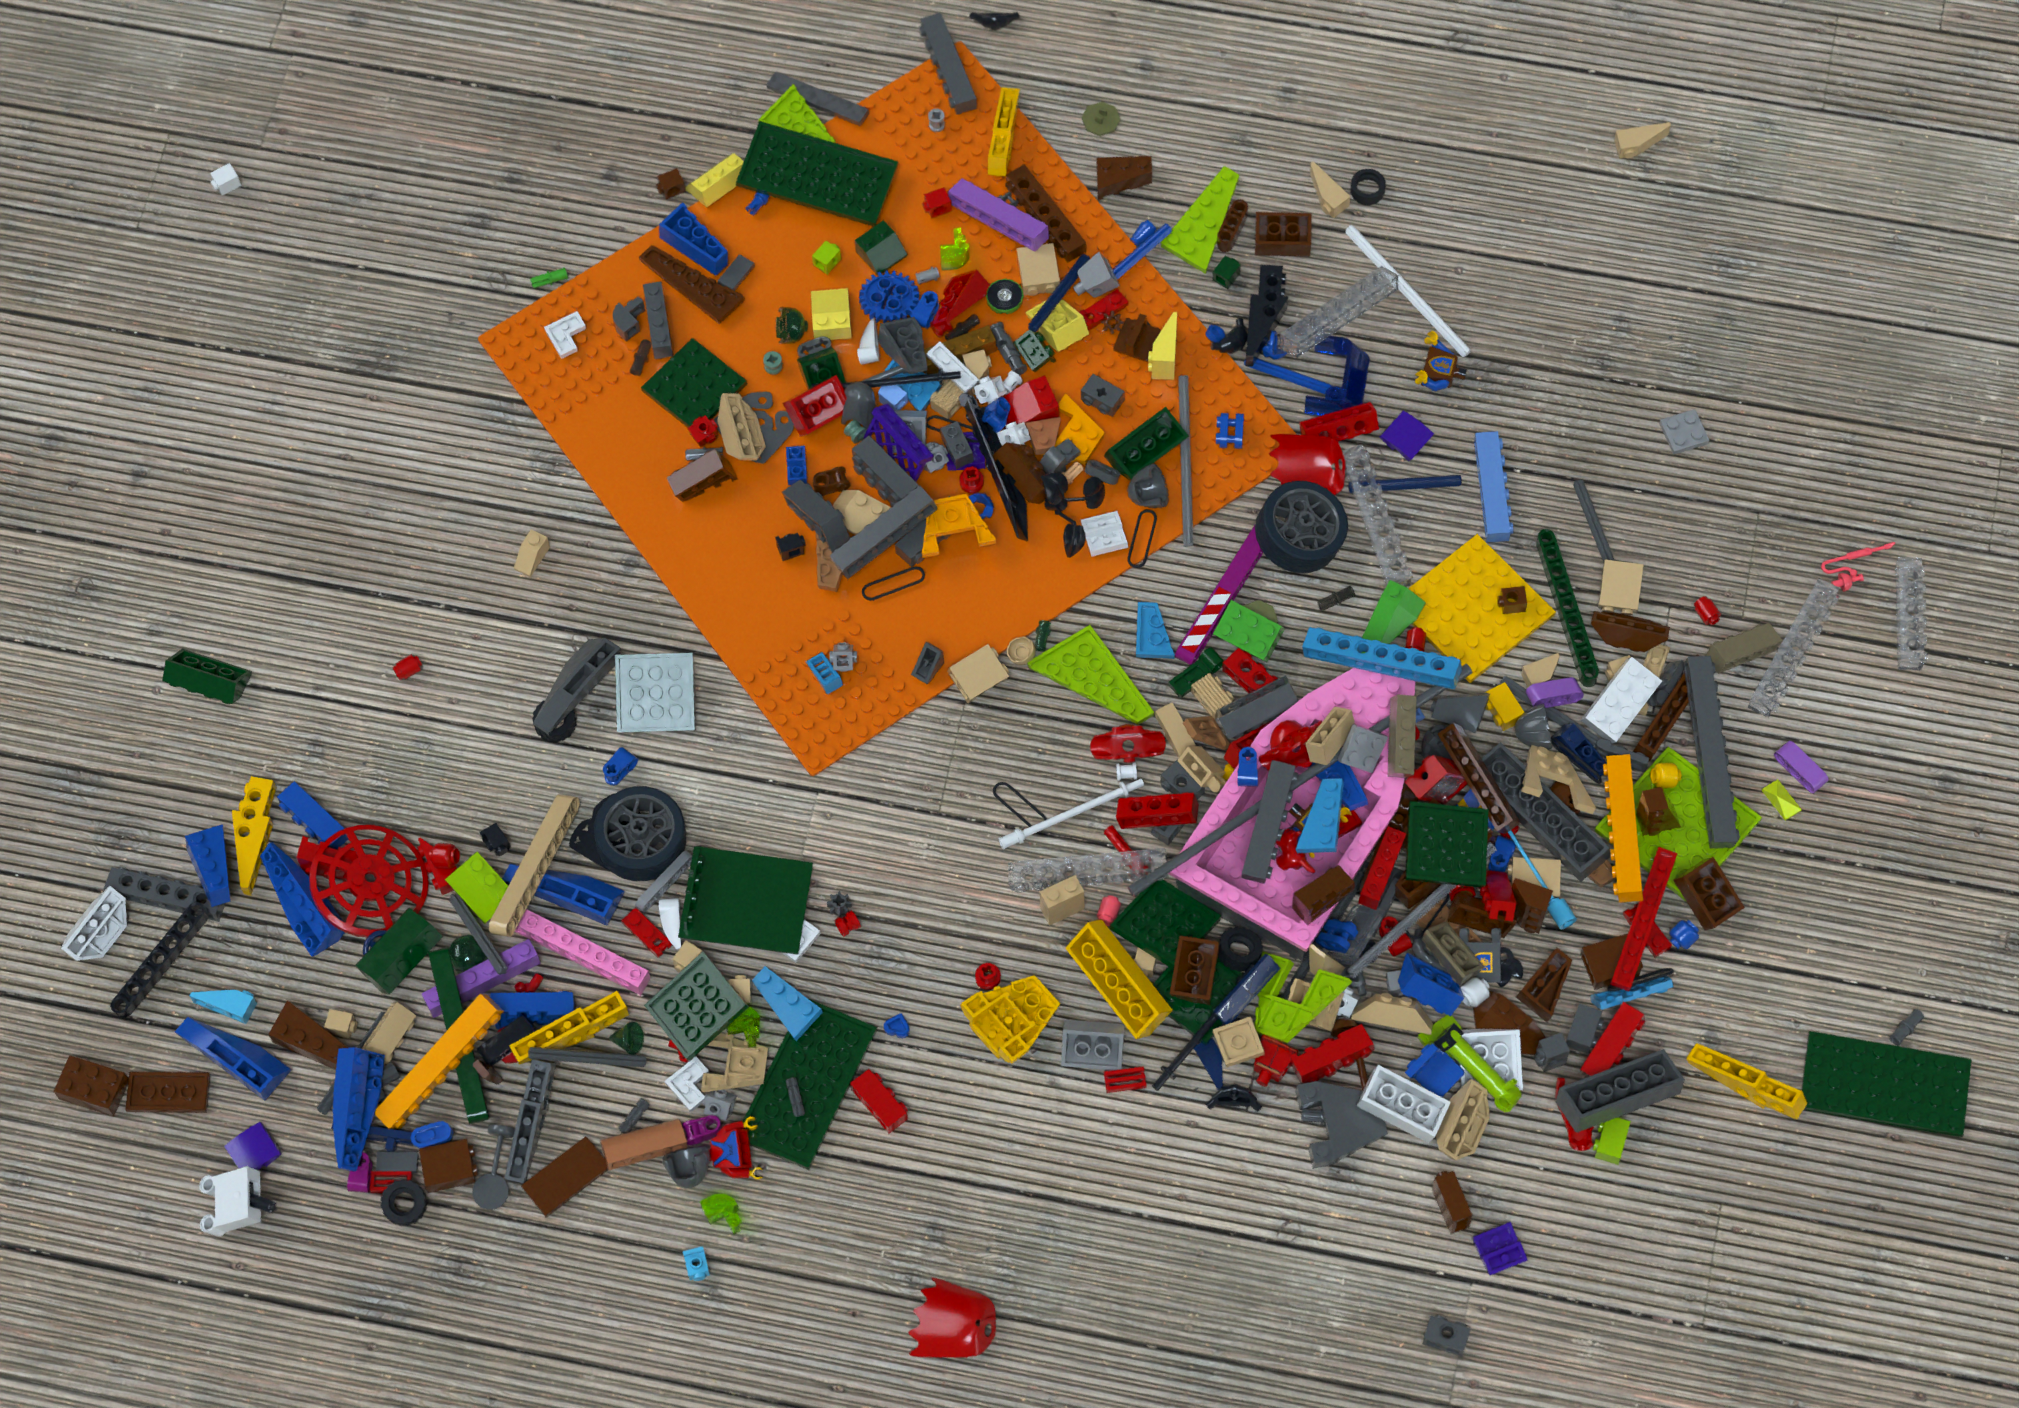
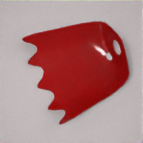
M1270 435L1272 439L1279 443L1277 448L1269 452V455L1276 458L1279 462L1278 467L1270 475L1278 479L1281 485L1292 481H1309L1321 485L1334 495L1341 492L1345 480V459L1338 441L1330 437L1315 435ZM1339 459L1342 460V470L1339 468ZM1332 464H1335V470H1332Z
M931 1278L936 1283V1286L922 1289L921 1293L927 1300L922 1306L913 1309V1312L919 1318L920 1324L908 1332L911 1337L918 1341L917 1348L912 1350L909 1355L915 1357L958 1358L982 1354L991 1344L996 1334V1314L993 1302L988 1297L945 1280ZM976 1320H980L979 1326L975 1325ZM989 1323L991 1325V1334L987 1337L985 1335V1327Z

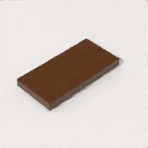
M129 1072L125 1110L126 1112L207 1113L211 1075L209 1072Z
M585 1136L522 1184L521 1187L547 1218L607 1172L608 1168L603 1156Z

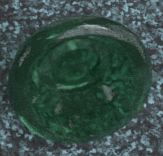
M631 1021L611 1034L609 1039L628 1054L636 1055L643 1047L644 1033L642 1027L637 1022Z

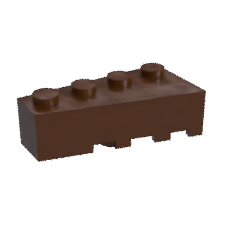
M288 1000L268 1034L272 1043L336 1070L338 1049L348 1048Z

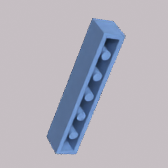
M1498 431L1475 433L1474 446L1486 543L1509 541L1510 534H1513V523L1509 522L1511 506L1507 505L1509 490L1508 488L1505 489L1507 473L1503 472L1502 467L1505 466V457L1501 455L1500 451L1503 449L1502 438H1499Z

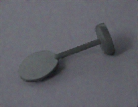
M488 1125V1133L498 1137L491 1174L481 1176L475 1182L472 1189L475 1203L486 1210H495L501 1207L509 1195V1187L506 1181L497 1175L496 1172L503 1138H513L515 1129L511 1127Z

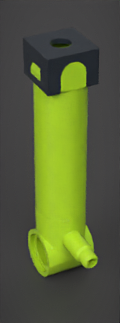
M1453 1023L1439 1035L1434 1044L1443 1053L1448 1051L1481 1086L1487 1089V1092L1494 1098V1103L1498 1109L1503 1112H1510L1522 1097L1521 1091L1515 1086L1517 1080L1512 1079L1506 1082L1462 1037L1464 1032Z

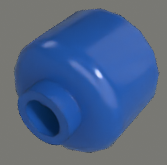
M1681 920L1670 930L1669 934L1672 937L1670 942L1677 949L1680 947L1689 949L1698 940L1699 929L1691 921Z

